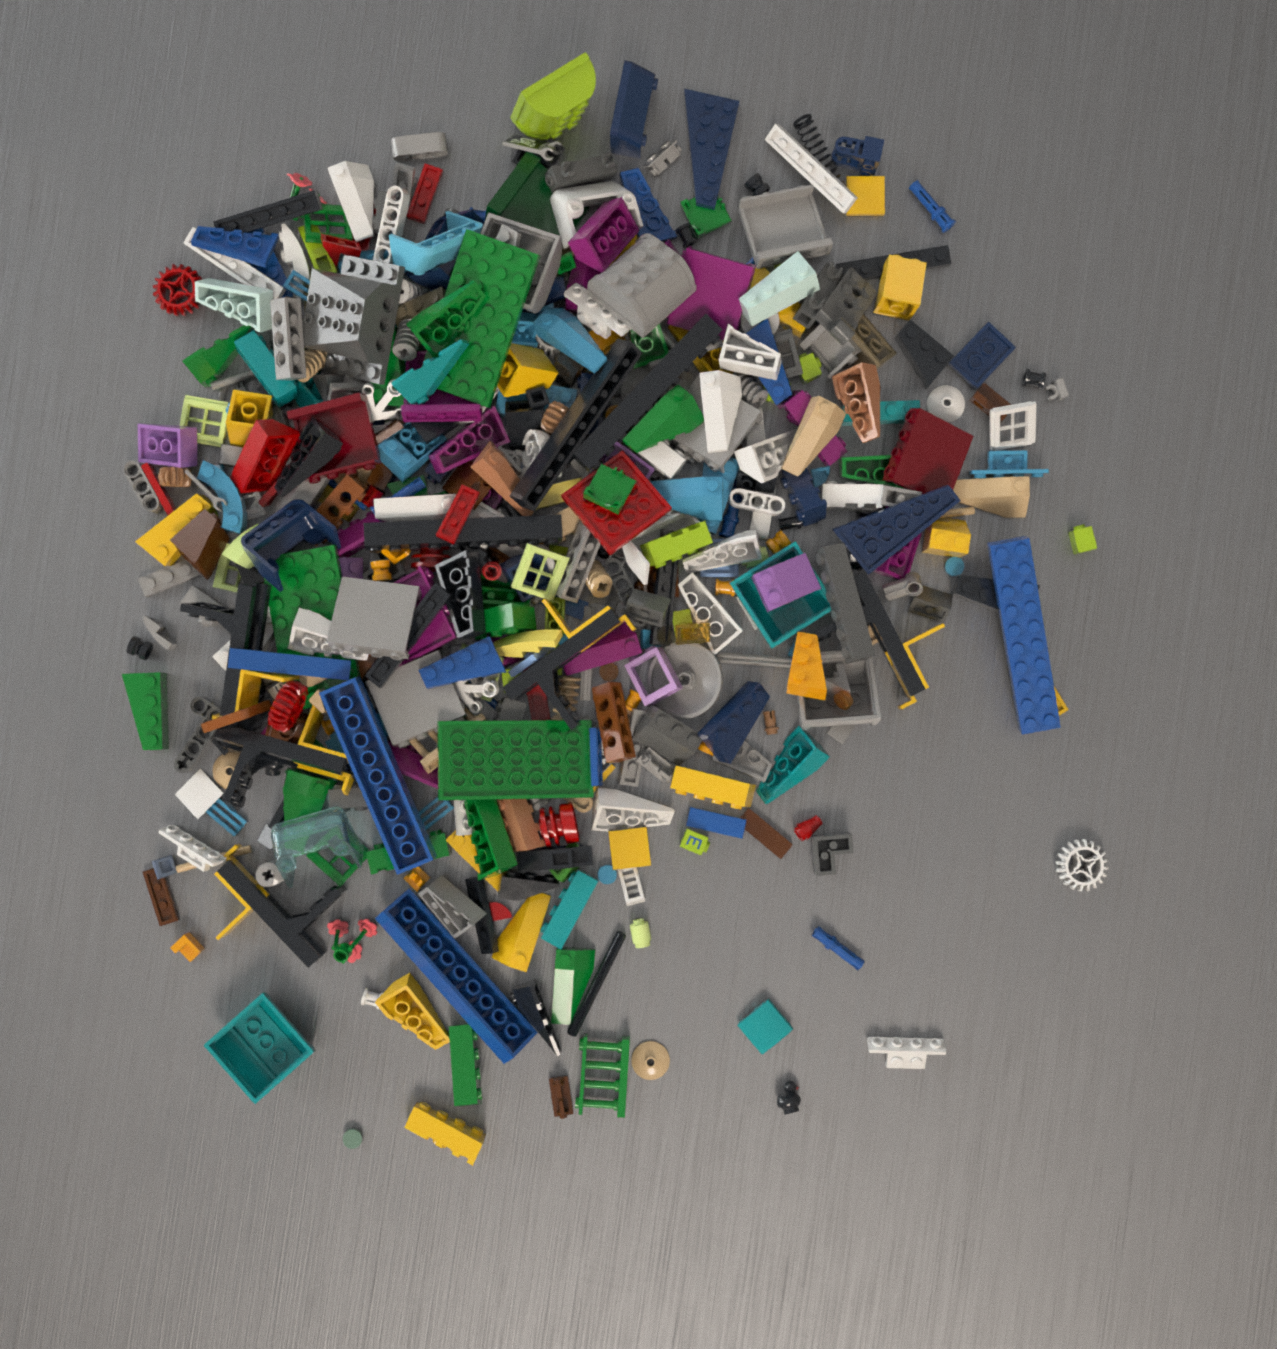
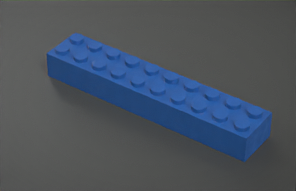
M1021 536L987 543L1019 731L1023 735L1061 728L1030 538Z
M355 677L320 692L319 695L396 874L399 875L434 860L437 854L361 677Z
M410 888L375 918L503 1064L513 1059L538 1033Z

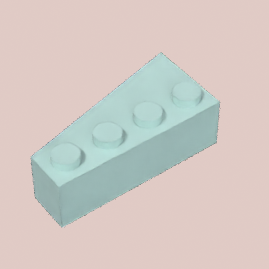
M797 251L739 298L744 317L751 326H754L820 290L817 274Z
M212 278L195 282V301L215 311L219 310L225 313V316L235 318L241 324L255 328L254 330L261 333L272 329L270 300H273V290Z

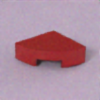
M489 902L493 921L512 918L510 910L505 905L499 902Z

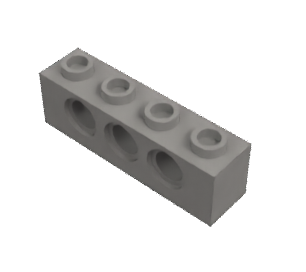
M283 297L270 300L276 380L292 381L306 378L301 299Z
M581 520L566 554L569 557V561L556 592L558 597L577 603L600 547L599 541Z

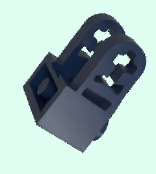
M842 136L836 140L831 154V161L834 160L833 164L835 166L858 171L865 176L875 175L880 163L884 139L865 136L864 140ZM835 155H838V156H840V157H845V158H842L841 160H837L838 157L835 156Z

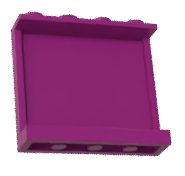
M689 246L686 250H683L681 257L685 260L693 274L695 285H697L696 291L666 317L669 318L667 324L690 330L707 314L723 329L719 335L721 336L720 340L724 341L728 324L739 331L743 314L739 298L750 290L756 265L740 263L699 251Z
M417 351L415 359L406 361V372L412 368L413 370L421 368L427 351ZM436 389L434 394L428 397L429 401L423 405L410 404L405 398L404 404L401 405V414L404 422L482 421V405L440 389Z
M419 566L418 570L393 583L419 586L422 593V601L434 585V575L426 566ZM447 603L408 653L409 658L404 659L399 667L457 638Z

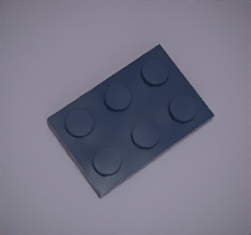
M988 321L948 365L976 390L1016 347Z

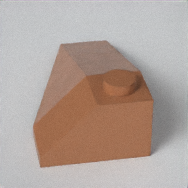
M861 362L832 376L835 394L838 400L842 401L846 414H849L852 419V425L862 443L880 437V382L876 365Z
M489 441L471 465V468L522 516H531L534 511L522 508L510 497V494L521 480L506 455L492 441Z

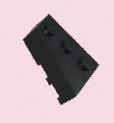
M911 319L895 337V341L906 359L913 366V370L921 379L925 389L931 385L954 357L952 353Z

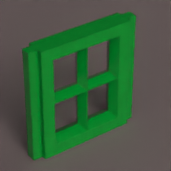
M322 204L323 210L310 213L325 215V221L311 220L310 214L303 216L305 242L322 243L321 233L312 232L311 225L326 226V233L322 234L352 241V231L342 205ZM329 215L343 216L344 223L329 222ZM330 227H344L345 234L330 233Z
M337 823L312 848L306 857L341 887L366 861V852L369 849L340 823ZM335 835L346 843L340 851L336 850L329 843ZM325 845L336 854L330 862L318 853ZM348 847L360 856L353 864L342 855ZM339 857L350 866L344 874L332 865Z

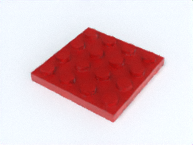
M623 450L603 464L612 469L617 467V471L623 470L624 475L636 480V484L619 515L583 498L586 487L590 485L599 468L561 495L565 503L610 556L672 509L669 503Z

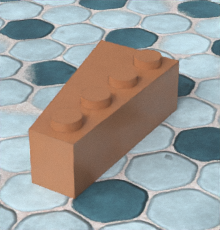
M496 799L513 852L546 846L544 839L540 840L538 823H534L532 817L533 807L526 799Z

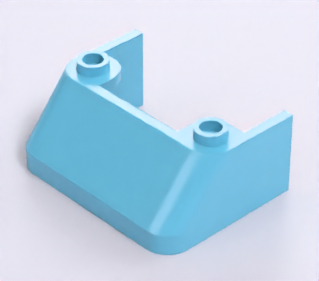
M447 211L448 231L422 242L414 243L397 235L389 234L392 262L394 265L405 267V270L415 275H423L430 269L456 259L466 229L480 234L483 224Z

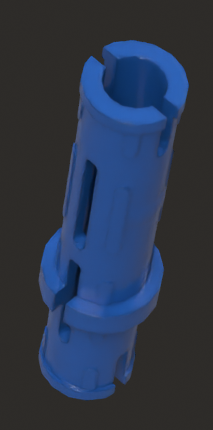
M820 926L816 927L811 936L825 945L824 947L827 950L830 949L857 971L863 966L865 960L836 940L837 938L834 935L831 936Z

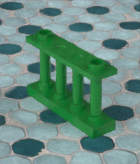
M584 1033L583 1039H580L579 1050L583 1051L580 1097H576L575 1108L579 1109L578 1115H582L583 1107L614 1109V1111H617V1117L625 1118L630 1036H622V1041H618V1043L588 1041V1033ZM587 1049L618 1051L617 1053H621V1061L586 1060ZM586 1068L616 1070V1072H620V1080H616V1082L585 1080ZM584 1088L614 1089L615 1092H619L618 1099H614V1101L584 1099Z

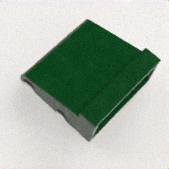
M528 151L525 153L488 203L485 220L488 213L560 236L550 202V197L554 192L551 193L549 186L546 184L545 174L548 169L540 163L541 158ZM589 206L584 207L583 214L579 218L572 219L575 230L589 212Z

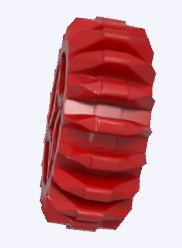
M172 264L171 270L165 267V273L159 271L161 278H155L158 284L152 286L157 290L153 292V296L157 297L155 302L161 304L160 308L162 310H166L168 314L173 313L175 316H179L180 313L186 316L187 311L193 314V307L199 309L198 302L195 301V282L203 279L201 276H198L196 270L192 271L190 266L185 268L183 264H180L178 268L175 264ZM189 279L193 285L192 293L188 291ZM166 288L171 292L169 302L166 298ZM173 288H175V289H180V290L182 289L184 292H182V291H181V292H180V291H177V292H176V290H174Z
M294 680L287 681L283 685L270 707L268 725L282 732L289 731L293 727L298 717H300L307 700L308 689L305 685Z

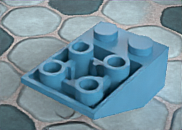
M407 422L404 428L378 445L380 460L403 483L420 469L429 459V455L440 447L447 438L441 434L426 444L412 424Z

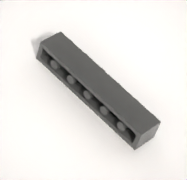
M845 544L824 546L816 551V562L820 566L821 580L825 584L827 591L826 598L830 602L831 616L833 621H835L837 638L842 646V656L846 664L867 660L875 656Z

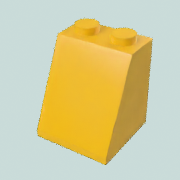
M889 254L883 266L873 313L909 321L921 304L926 263L918 259H907L900 255Z
M511 343L497 387L504 397L524 394L527 390L541 386L548 389L558 372L542 349Z
M233 390L226 419V428L231 446L243 448L255 421L272 419V395Z
M953 518L937 519L925 529L921 553L959 558L967 555L971 533L966 520Z

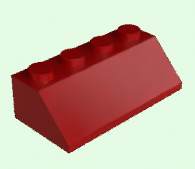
M274 419L255 421L230 476L240 493L261 492L270 489L278 480L300 436L299 431Z

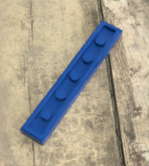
M230 648L228 668L349 680L351 666L350 660Z

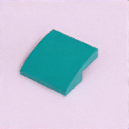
M770 999L756 1007L751 1014L737 1024L761 1054L767 1052L793 1030L791 1024Z

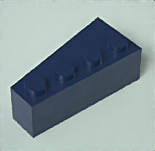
M747 681L697 733L719 762L732 763L768 702L770 695L759 682Z

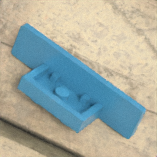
M1027 450L988 451L987 470L969 471V475H974V478H986V474H993V478L1005 477V474H1012V477H1024V474H1031V477H1043L1044 473H1049V469H1027Z

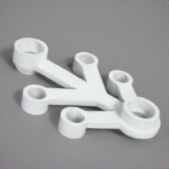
M396 379L388 383L387 392L376 406L373 397L375 390L373 384H364L362 393L367 396L372 423L375 420L398 419L402 417V415L397 414V411L401 410V406H398L395 410L383 411L393 397L401 395L391 384ZM370 387L372 391L367 392L365 388ZM386 421L384 425L373 426L374 433L385 428L392 421Z
M459 681L453 684L461 699L460 702L463 709H465L466 704L472 713L480 712L483 706L480 701H474L466 692L483 693L484 696L489 698L497 695L499 692V685L495 681H488L484 684H465L467 681ZM490 685L494 687V691L490 689ZM474 704L478 706V710L474 708Z

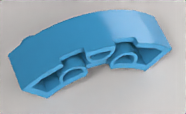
M203 460L197 479L213 488L218 497L228 503L226 506L221 502L223 508L221 528L240 535L247 530L248 523L244 497L227 474L213 464Z

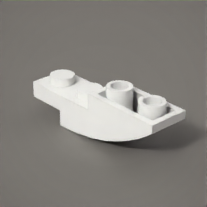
M281 224L282 231H279V237L284 247V250H281L282 261H285L288 267H293L290 269L291 272L294 270L310 280L311 268L301 244L286 224ZM297 277L293 278L295 281L306 287L305 282L298 279ZM297 286L293 287L297 291L307 296V293L305 291L301 290ZM293 294V297H294V298H299V299H301V298L298 297L297 295ZM301 299V304H305L306 301Z

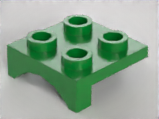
M719 196L715 210L696 206L695 197L680 202V207L698 239L732 221L726 211L725 203H722V198Z
M601 464L590 485L586 487L583 498L619 515L636 484V480L624 475L623 470L617 471V467L612 469Z

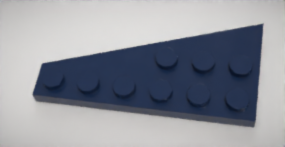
M684 88L696 206L715 210L740 101Z
M945 485L832 530L869 575L961 500L949 485Z

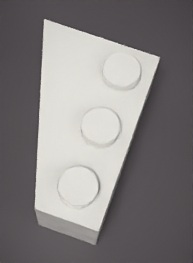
M728 324L719 357L720 369L777 380L782 363L781 354L761 342L758 343L749 338L747 334H742Z

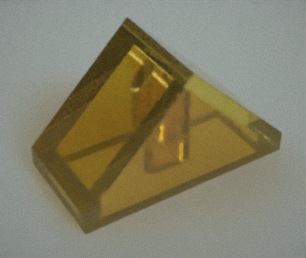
M680 622L676 624V645L710 642V623Z

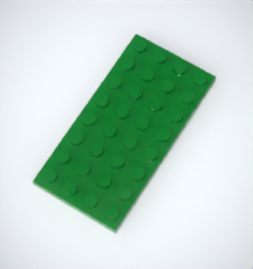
M466 229L445 297L473 280L486 297L474 315L469 317L462 333L459 332L454 342L463 339L467 340L469 345L437 389L490 408L540 255ZM428 351L426 352L424 361L428 358H433Z
M337 545L281 554L275 561L279 566L278 574L283 591H278L264 578V583L271 585L269 609L277 652L350 660L349 680L360 676L357 659L343 658L338 654H332L331 657H327L324 653L314 652V655H308L288 649L292 625L299 608L311 610L332 621L342 579ZM328 678L315 686L307 687L308 695L303 709L312 708L313 704L309 702V699L318 689L324 688L327 690L348 680Z
M564 720L437 721L438 801L593 798L589 728H592V720H581L582 725L575 730H571Z

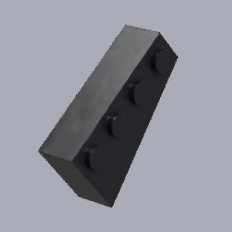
M466 550L435 565L441 586L452 594L447 602V606L457 638L472 639L486 632L479 552Z
M960 575L956 578L950 593L952 596L999 613L993 579Z

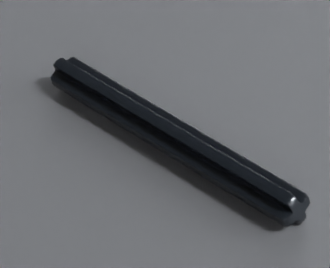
M621 931L616 932L567 1030L570 1036H577L626 938L625 933Z

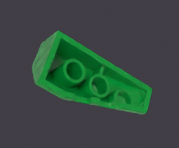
M473 280L421 311L406 325L432 357L438 358L440 351L455 343V338L459 332L462 333L465 323L470 316L474 315L486 295Z
M243 325L232 331L228 335L229 338L221 340L219 338L214 341V345L206 350L202 347L182 361L201 385L205 388L207 386L211 387L210 383L218 381L217 379L224 374L237 357L238 352L234 341L250 333L255 328Z
M678 384L656 403L623 438V442L634 452L638 453L656 446L658 442L663 440H672L676 435L692 432L704 422V416L694 397Z
M575 947L556 949L551 1024L571 1025L594 970L596 949Z

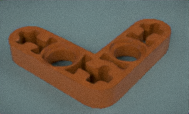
M270 699L202 723L203 733L270 710L272 706Z

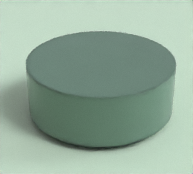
M350 1128L343 1135V1143L349 1149L359 1147L363 1141V1134L357 1128Z

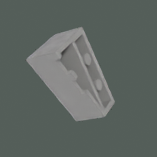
M442 875L418 894L454 939L487 914Z

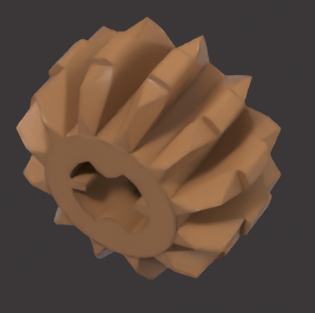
M553 401L549 404L543 415L541 428L552 435L569 408L561 402Z
M162 467L159 469L158 474L159 484L164 487L191 486L192 479L184 471L187 469L191 472V469Z

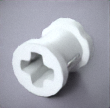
M365 988L361 1005H371L380 1010L375 1001L383 992L379 994L369 991V988Z

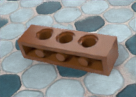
M354 474L346 475L316 511L338 529L343 523L340 519L344 515L349 516L355 509L353 504L357 500L361 502L367 495L365 490L368 486ZM343 492L350 493L351 500L344 499ZM331 506H336L339 509L338 515L332 513ZM325 539V540L322 541L321 543H322V544H325V543L327 542V540Z
M607 682L593 687V701L595 703L596 717L599 723L606 763H619L635 758L636 754L621 682Z

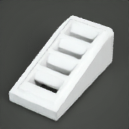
M637 867L619 869L618 873L626 905L630 906L645 902ZM634 870V873L624 876L622 874V872ZM636 878V880L632 882L625 883L624 881L627 879ZM636 885L638 886L637 889L627 891L626 889L628 887ZM637 893L640 894V896H638V897H634V898H630V899H629V897H628L629 895H633V894H637Z

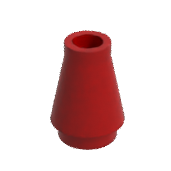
M495 560L486 563L482 568L483 576L488 580H497L501 576L500 564Z
M815 815L806 821L796 824V828L793 830L796 836L803 842L805 839L808 840L823 823Z

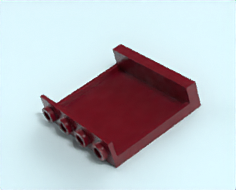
M359 392L287 411L288 419L293 420L295 430L299 431L300 434L311 418L314 417L335 433L343 442L339 453L335 454L332 460L305 480L309 484L319 483L322 478L326 477L327 479H336L342 473H346V475L355 474L358 469L362 468L364 470L375 469V465L381 464L367 396Z
M910 408L905 416L904 425L898 434L896 446L891 452L889 464L885 468L883 481L893 482L905 489L919 491L922 494L945 485H949L953 490L974 436L921 408Z

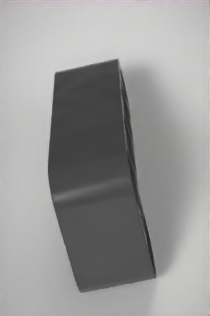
M196 697L190 703L191 710L203 719L174 761V768L179 773L193 771L215 738L217 729L210 731V735L205 737L201 727L202 723L213 720L212 715L216 711L220 712L221 706L209 698ZM201 700L205 703L202 711L198 709V702ZM194 743L199 745L197 753H194L192 750ZM183 761H187V762H186V765H187L188 767L183 768V767H184V763H182V762H183Z

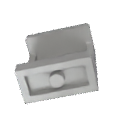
M821 324L799 344L803 350L810 348L830 371V374L827 376L829 379L845 371L844 367L847 364L851 366L859 359L857 355L862 351L852 338L844 345H841Z

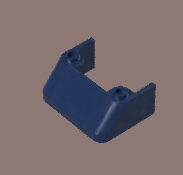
M627 60L624 61L611 124L610 148L612 154L641 159V147H645L647 141L644 127L653 90H657L659 79L655 78V73Z
M472 209L456 213L478 221L483 225L485 223ZM442 216L434 222L424 240L448 231L446 216ZM456 259L430 269L423 275H415L407 271L406 276L411 281L432 291L439 287L447 290L450 281L449 274L456 263Z
M301 499L291 501L241 538L244 551L261 576L280 592L283 591V587L278 574L279 566L275 560L281 554H285L302 540L316 545L326 539L332 545H337V549L341 548L337 528Z

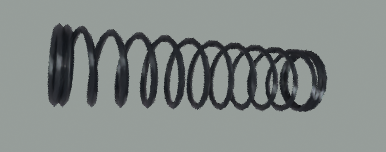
M805 114L793 122V126L795 129H799L797 134L802 136L801 142H806L804 148L809 149L808 151L810 152L812 148L821 145L824 140L817 142L812 147H806L809 141L818 138L821 134L818 133L809 140H802L805 135L817 129L815 126L807 132L799 134L802 128L814 122V120H811V114ZM824 147L812 155L815 157L817 154L827 150L828 147ZM831 154L823 156L818 161L820 162L822 160L827 159L831 156ZM834 160L828 162L824 166L827 167L833 164ZM838 167L831 169L830 172L836 171Z

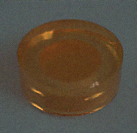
M608 663L600 667L599 673L603 680L613 681L617 678L619 671L614 663Z
M840 690L834 695V702L840 709L848 710L853 705V698L848 692Z

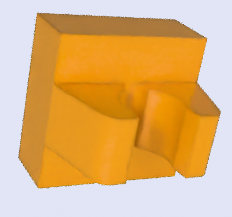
M418 866L413 868L403 879L418 892L431 877Z

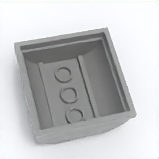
M488 213L480 234L495 239L502 224L521 233L519 248L540 255L523 309L532 313L539 312L547 301L560 266L562 255L561 236Z
M645 233L637 238L635 244L608 266L604 272L594 276L588 282L586 294L644 338L696 291L697 285H695L693 274L685 260L654 235Z
M841 650L820 652L825 679L833 678L832 673L836 672V664L844 663L850 687V704H844L827 694L825 700L797 695L801 729L809 730V728L868 723L870 725H877L881 721V713L872 657L867 660L846 664Z

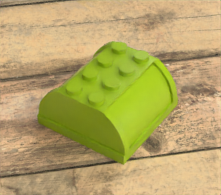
M584 52L521 91L510 119L522 133L536 140L545 141L550 138L555 140L563 134L562 131L566 128L571 130L578 125V121L582 118L581 115L585 112L584 109L589 105L588 102L593 95L596 85L595 70L588 54Z

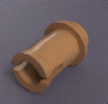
M775 710L763 712L766 728L764 732L766 731V735L777 734L779 727L776 724Z

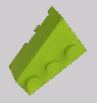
M702 521L639 546L650 566L655 565V568L666 565L667 560L671 559L673 562L683 558V554L691 555L699 551V548L709 545L713 541L706 522Z

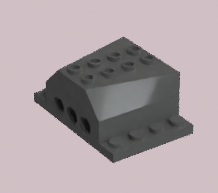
M344 255L340 274L312 268L303 320L304 348L327 352L324 371L344 376L347 374L349 377L376 384H385L405 267Z

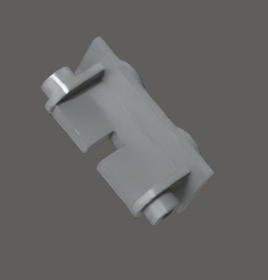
M667 140L660 146L661 150L657 154H651L646 159L647 163L643 167H650L649 172L652 176L659 175L668 167L664 162L665 159L671 164L681 155L682 149L678 145H674L678 141Z
M648 747L636 759L638 763L663 783L672 781L675 767L652 748Z

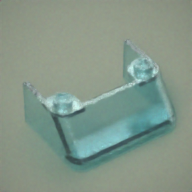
M332 807L284 821L272 827L271 840L276 866L289 888L293 887L297 864L295 857L330 847L337 856L351 854L357 867H362L364 847L345 811L339 807Z

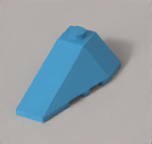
M545 309L533 322L538 337L593 373H596L607 361V357L578 318L565 309Z
M694 477L650 481L673 510L696 517L702 521H722L723 477Z

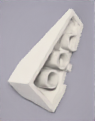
M343 161L328 167L355 241L358 242L374 236L372 218L374 216L375 182L369 166Z
M720 370L700 373V385L708 453L728 451L733 425L738 414L737 410L742 399L740 376Z
M797 429L734 451L740 470L760 483L776 478L779 475L778 472L781 470Z
M456 494L374 499L375 519L386 522L441 520L445 518Z
M757 530L737 533L683 559L686 573L761 560L762 555Z
M299 608L292 625L288 649L308 655H314V652L324 653L327 657H331L332 654H338L347 659L367 660L369 654L355 655L349 651L342 653L333 651L327 643L331 621L311 610Z
M598 788L593 802L591 830L608 832L616 831V828L620 827L634 829V826L645 825L646 827L669 825L675 811L673 808L617 789Z

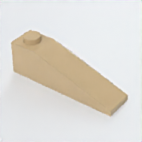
M821 396L812 397L781 469L799 476L837 434L846 413L835 403Z
M1029 476L964 479L956 481L953 491L961 500L960 504L972 506L988 513L991 512L1004 518H1025L1030 497Z

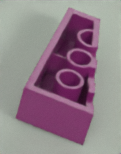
M793 390V395L777 407L779 409L784 408L789 422L799 427L812 397L807 391ZM835 435L817 456L824 465L830 466L848 451L845 449V442Z
M496 407L486 408L482 413V421L466 424L429 455L436 474L444 473L478 457L489 441H492L497 447L510 442Z

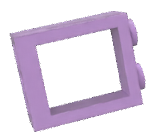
M649 647L645 650V654L640 657L636 655L630 658L629 663L624 665L644 706L654 705L683 689L665 651L661 647ZM656 656L670 683L648 695L635 667Z

